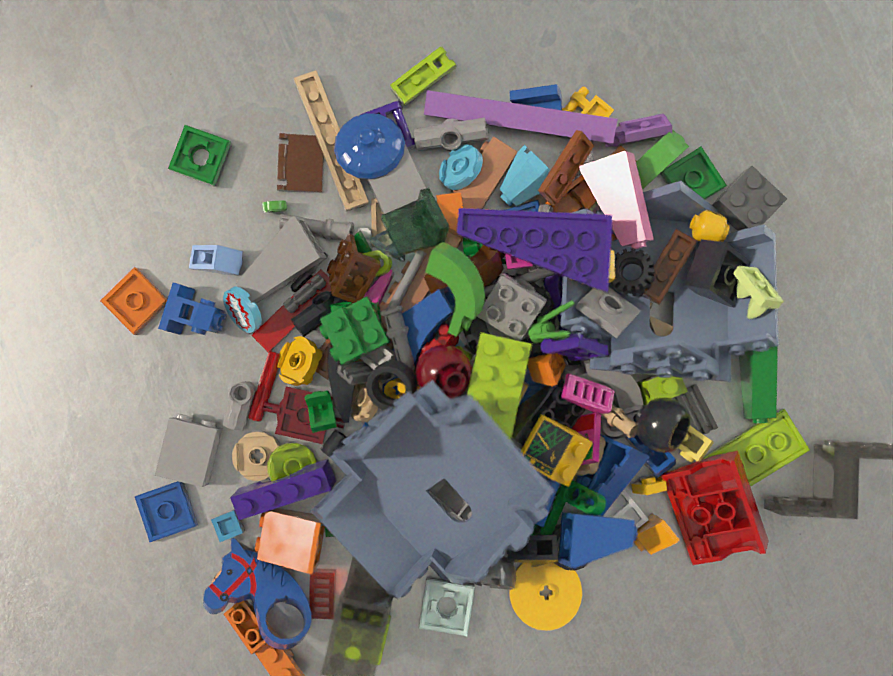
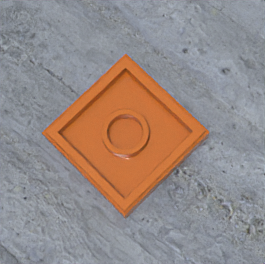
M134 267L100 301L133 335H137L165 307L167 298L138 268Z

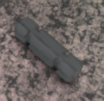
M320 275L312 278L310 284L306 283L293 294V298H288L283 303L290 313L295 312L300 304L303 305L317 293V290H321L326 286L325 280Z

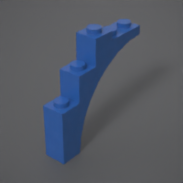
M449 286L435 291L402 313L405 326L409 328L407 338L415 368H417L424 345L432 341L439 327L455 312L456 301ZM397 385L393 387L396 390V395L401 393L398 391Z

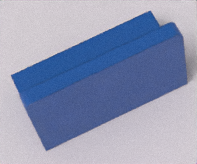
M557 84L509 91L512 103L562 110L561 90Z

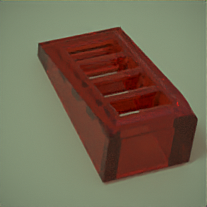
M316 568L310 574L309 607L312 619L334 620L337 569ZM317 579H327L329 584L317 583ZM316 588L329 589V593L316 592ZM316 598H329V602H316ZM315 607H329V612H315Z

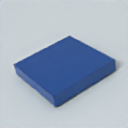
M177 481L134 496L149 542L198 525L183 482Z

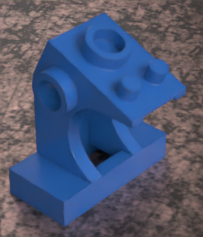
M173 282L158 329L181 335L184 324L192 326L191 331L206 335V332L209 331L218 334V331L223 329L221 325L222 319L225 320L227 314H224V310L215 308V302L202 298L200 303L192 301L195 289ZM190 305L194 306L191 318L187 320Z

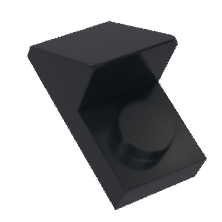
M530 535L527 544L520 550H507V563H532V567L557 562V535Z

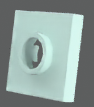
M427 578L419 629L468 636L475 585H459L451 581ZM442 597H450L455 600L456 607L452 613L445 614L439 610L438 603Z

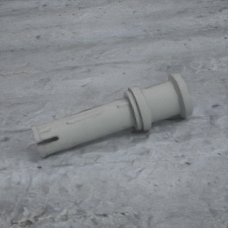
M281 214L280 218L283 221L279 220V228L281 229L292 216ZM303 218L312 234L322 235L326 240H331V238L345 240L348 233L353 235V222L344 224L334 222L333 219L320 221Z

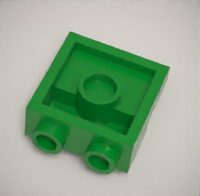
M365 297L346 308L341 307L320 319L323 324L319 327L320 332L326 340L330 339L333 348L330 349L333 359L336 362L340 361L344 365H348L391 342L370 297Z

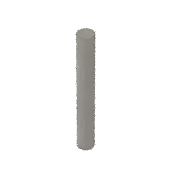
M417 250L387 309L400 305L426 256L425 252Z

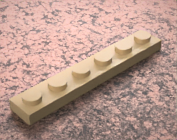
M317 71L295 77L294 82L345 211L367 205L368 199L360 179L346 173L337 162L334 145L335 138L340 129Z

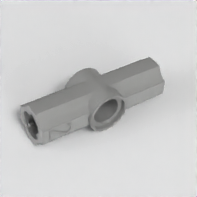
M485 117L466 121L447 119L441 125L414 129L415 144L418 151L438 147L454 150L463 143L489 139Z

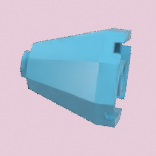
M525 145L517 152L500 187L502 191L500 197L509 206L513 203L519 206L540 195L538 189L550 172V169L531 150L529 151Z

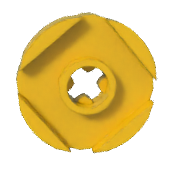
M297 336L294 337L296 340L292 343L287 342L279 353L280 357L277 367L281 368L282 374H279V377L283 382L294 386L309 385L313 380V375L322 357V351L317 348L312 340Z

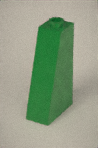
M778 346L769 347V350L762 352L754 350L745 351L744 354L739 355L744 419H752L753 423H768V418H776Z

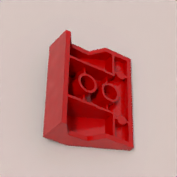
M738 450L714 455L700 462L697 461L662 474L663 481H666L667 493L692 565L722 561L733 553L750 550L759 554H766L769 540Z

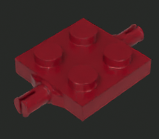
M286 386L283 399L279 404L265 401L264 406L272 408L263 407V412L277 414L278 422L275 434L324 444L327 430L313 433L310 426L305 395L312 394L313 392ZM335 417L336 422L344 423L342 418ZM336 423L338 428L344 429L345 424Z

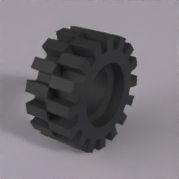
M627 248L623 249L622 254L617 252L614 259L615 279L611 282L616 291L619 293L623 292L625 296L632 294L633 297L637 296L636 293L638 292L641 294L645 293L646 288L649 290L651 282L654 283L655 269L653 260H651L648 253L645 255L643 250L640 249L638 252L636 248H631V251L628 252ZM629 264L638 265L642 270L640 277L633 281L626 280L622 276L624 267Z

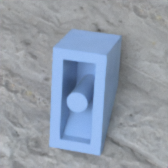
M193 245L189 269L226 275H239L242 267L243 251L219 245Z

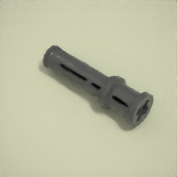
M395 306L380 311L381 315L385 318L388 329L386 334L392 339L397 361L405 363L416 376V368L407 338L409 328L405 326L401 312L403 306Z

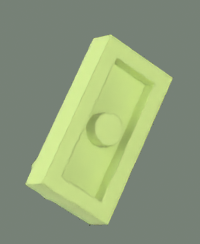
M738 266L733 274L738 279L737 298H745L749 295L752 297L747 311L748 319L760 316L768 308L778 309L784 302L757 268Z

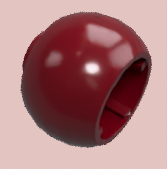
M437 345L428 349L419 359L416 368L417 381L422 388L432 380L448 399H454L460 396L470 384L472 376L471 363L460 349L451 345Z

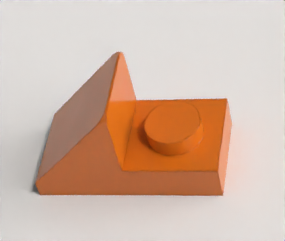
M544 353V355L528 358L527 362L532 380L549 386L557 385L566 366L563 356L557 353Z

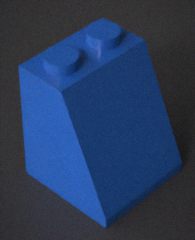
M562 512L558 563L576 568L633 547V541L637 538V527L634 525L635 520Z

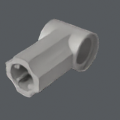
M247 381L239 382L230 388V399L223 421V426L226 428L244 431L256 392V387L253 383ZM241 386L245 387L248 392L246 399H242L239 396L238 391Z

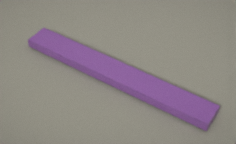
M427 90L424 115L463 121L485 117L489 125L572 137L575 131L579 130L583 131L589 140L612 144L618 120L616 118Z

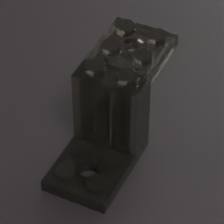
M823 440V444H814L813 498L798 497V499H790L788 496L774 495L773 500L764 499V509L782 516L858 519L859 458L893 460V444L883 442L866 443L861 441L845 442L839 440Z
M352 557L346 585L339 597L321 675L375 676L393 597L375 581L354 557ZM349 647H356L360 651V657L352 660L347 657L346 650Z

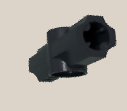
M332 291L322 292L314 297L312 305L291 319L292 323L300 334L305 337L322 325L320 319L331 313L330 305L349 301L333 296Z

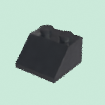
M701 239L691 268L686 275L684 285L700 296L729 307H734L737 301L738 279L733 273L738 266L749 267L751 262L727 242Z

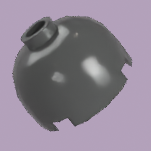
M503 556L497 564L488 568V574L485 578L476 583L470 581L467 583L478 586L486 585L490 586L489 588L513 590L516 583V569L514 564L507 563V557Z

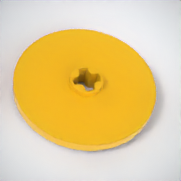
M522 563L516 569L515 589L509 590V598L514 612L525 624L538 630L548 631L558 629L573 619L581 604L582 586L576 571L565 570L554 563L532 567V563ZM546 585L552 591L551 594L547 595V599L540 594V591L544 590Z

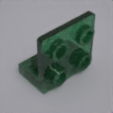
M429 188L420 190L416 206L381 215V221L400 256L435 247L442 242L445 243L449 224Z

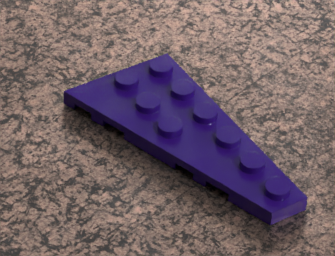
M459 208L457 234L459 236L608 293L613 215Z

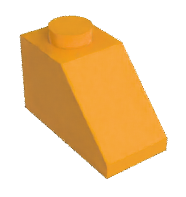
M652 513L647 517L649 520L637 529V538L633 543L641 552L645 549L651 555L676 544L680 540L663 519Z

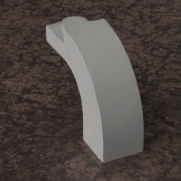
M590 359L581 360V365L566 366L560 376V379L564 382L566 374H572L592 382H603L609 385L614 390V404L622 410L635 405H643L641 391L631 375L615 371L590 369Z

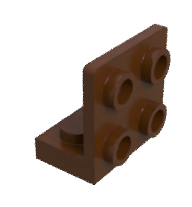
M348 233L346 239L340 241L337 249L338 254L335 260L332 259L329 262L327 273L329 274V285H331L332 295L355 303L363 299L381 267V263L377 259L359 253L354 235Z

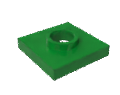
M184 125L168 169L215 187L231 142ZM204 149L209 152L206 164L202 166L195 164L193 159L195 152Z

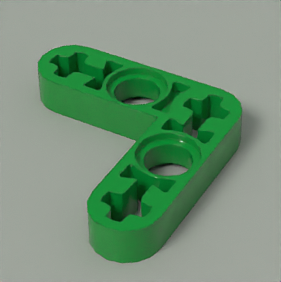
M574 480L571 481L569 487L561 484L555 495L557 497L556 499L554 498L552 503L553 509L548 514L544 527L535 524L531 535H552L566 503L585 513L598 516L604 511L606 500L602 494ZM579 489L578 498L573 500L574 491ZM588 498L594 501L593 506L586 503Z

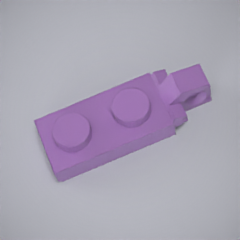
M664 113L620 122L619 126L616 127L613 144L606 142L604 144L606 147L618 146L620 143L638 142L652 137L659 138L668 132L672 133V124Z

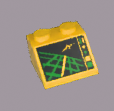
M541 414L521 453L538 472L569 487L593 442L577 431Z

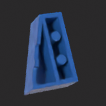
M600 434V436L604 437L606 443L598 470L594 474L588 473L578 476L576 482L604 496L606 506L600 514L603 516L650 456ZM579 489L574 491L573 500L578 498ZM588 498L586 503L593 506L594 501Z

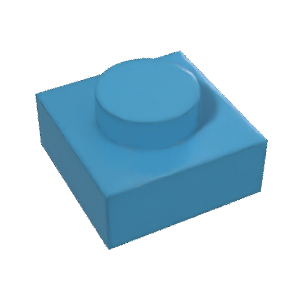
M235 510L211 519L219 542L245 532Z

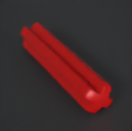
M268 352L248 414L250 420L260 422L263 418V407H266L264 403L265 401L268 402L278 371L279 353Z

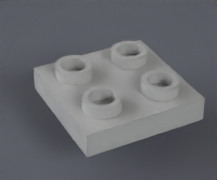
M503 273L485 301L483 310L477 317L514 340L521 341L547 299L537 294L534 287L522 279L515 280Z

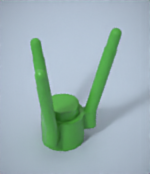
M570 301L545 316L538 317L537 323L531 324L529 327L531 341L541 343L546 338L554 339L555 341L567 339L570 333L568 331L556 332L554 325L548 322V320L567 310L575 302Z

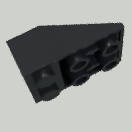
M559 378L557 385H546L518 406L511 437L524 446L541 414L572 429L586 409L562 398L565 382Z

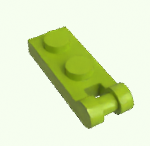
M442 46L390 84V88L404 106L457 67L453 59L450 60L446 56L447 52ZM439 61L442 66L437 68L434 63Z

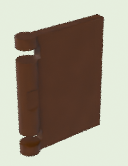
M279 133L280 140L289 141L288 144H278L277 180L287 181V185H277V191L322 193L323 153L316 135Z

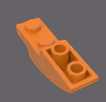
M247 600L234 604L224 613V616L249 652L256 654L270 676H305L292 658L294 654L290 649H276L263 640L254 607ZM266 620L269 631L274 636L281 638Z

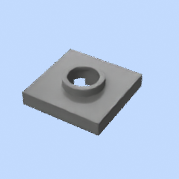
M609 287L608 293L593 288L576 306L579 311L615 338L640 313L638 308Z

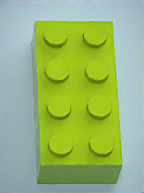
M481 333L466 396L471 395L508 439L511 440L531 344Z

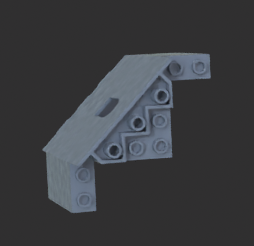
M681 181L643 192L654 240L646 242V247L640 249L644 251L645 255L648 253L655 265L676 229L692 237V229L689 226L694 215L699 216L704 210H710L718 214V210ZM587 208L573 212L581 214H595ZM602 210L596 211V214H604ZM765 224L732 233L728 232L723 242H727L751 262L749 267L757 268L777 292L776 233ZM619 240L611 241L614 259L617 252L623 253V249L627 248V252L631 251V246H621ZM698 241L668 292L674 293L673 331L670 335L661 337L652 332L650 328V300L639 293H636L637 296L633 297L632 294L625 296L623 292H617L610 282L608 284L609 288L640 310L637 317L615 338L576 308L579 301L593 288L564 276L562 305L570 301H574L575 304L561 312V326L570 330L572 334H581L586 339H597L598 343L608 345V356L590 359V369L615 371L628 375L636 373L657 375L661 378L680 377L691 378L696 381L731 382V355H742L745 351L750 350L762 352L769 350V347L779 346L778 309L768 308L760 316L748 319L747 311L752 298L750 295L745 298H737L735 306L729 307L700 296L687 288L684 283L694 260L695 252L699 247L700 242ZM629 264L624 267L622 276L626 280L633 281L640 277L642 270L636 264Z
M431 380L414 394L408 391L393 403L396 406L394 409L390 407L368 421L370 427H363L359 431L356 430L342 441L345 446L336 449L330 458L343 471L345 476L311 510L316 518L391 597L396 599L402 598L412 589L411 585L417 578L420 579L427 573L428 566L444 581L449 579L452 583L459 585L468 581L474 583L481 581L488 574V568L497 564L503 557L505 549L517 551L527 544L528 537L532 534L535 523L549 514L544 507L549 503V497L554 492L551 486L471 395L448 399ZM445 478L470 506L472 516L465 521L454 519L432 496L428 489Z

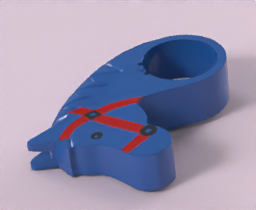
M232 538L231 552L222 557L220 575L204 592L203 606L205 610L210 614H218L226 608L228 603H239L249 599L254 606L260 634L268 645L283 650L297 646L306 636L312 620L309 603L302 588L279 565L258 560V553L244 550L238 541ZM285 602V604L292 605L300 611L303 616L304 627L299 635L290 639H281L269 631L266 624V615L274 607V604Z

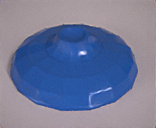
M365 113L353 117L342 126L335 138L334 152L338 164L346 173L361 179H375L387 175L397 167L404 155L405 140L401 129L393 120L380 114Z

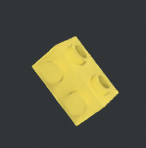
M690 425L685 439L678 447L682 450L680 455L691 463L694 459L700 462L714 441Z

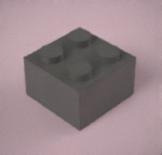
M750 166L713 202L712 206L718 210L720 215L727 219V222L733 228L740 231L763 225L787 198L756 168Z

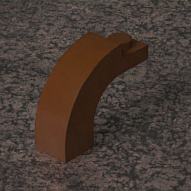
M485 245L469 258L477 268L484 287L502 273L504 267L501 259L505 256V253ZM428 273L424 276L431 294L441 288L448 287L439 278Z

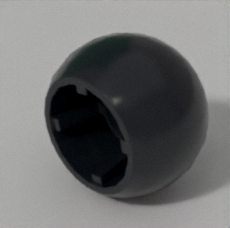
M655 398L647 405H644L638 412L636 418L638 437L646 447L659 453L673 452L685 439L689 430L691 416L688 410L675 399Z

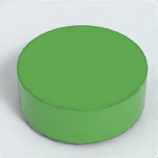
M285 200L262 203L264 213L287 210Z

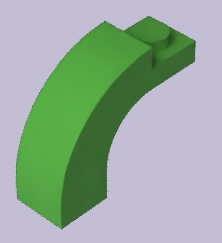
M672 130V133L668 132L636 162L642 190L689 147L684 138L674 130Z
M442 242L432 249L425 272L444 281L454 294L456 307L448 333L457 337L463 330H468L472 320L483 310L485 292L481 276L471 260L458 249Z

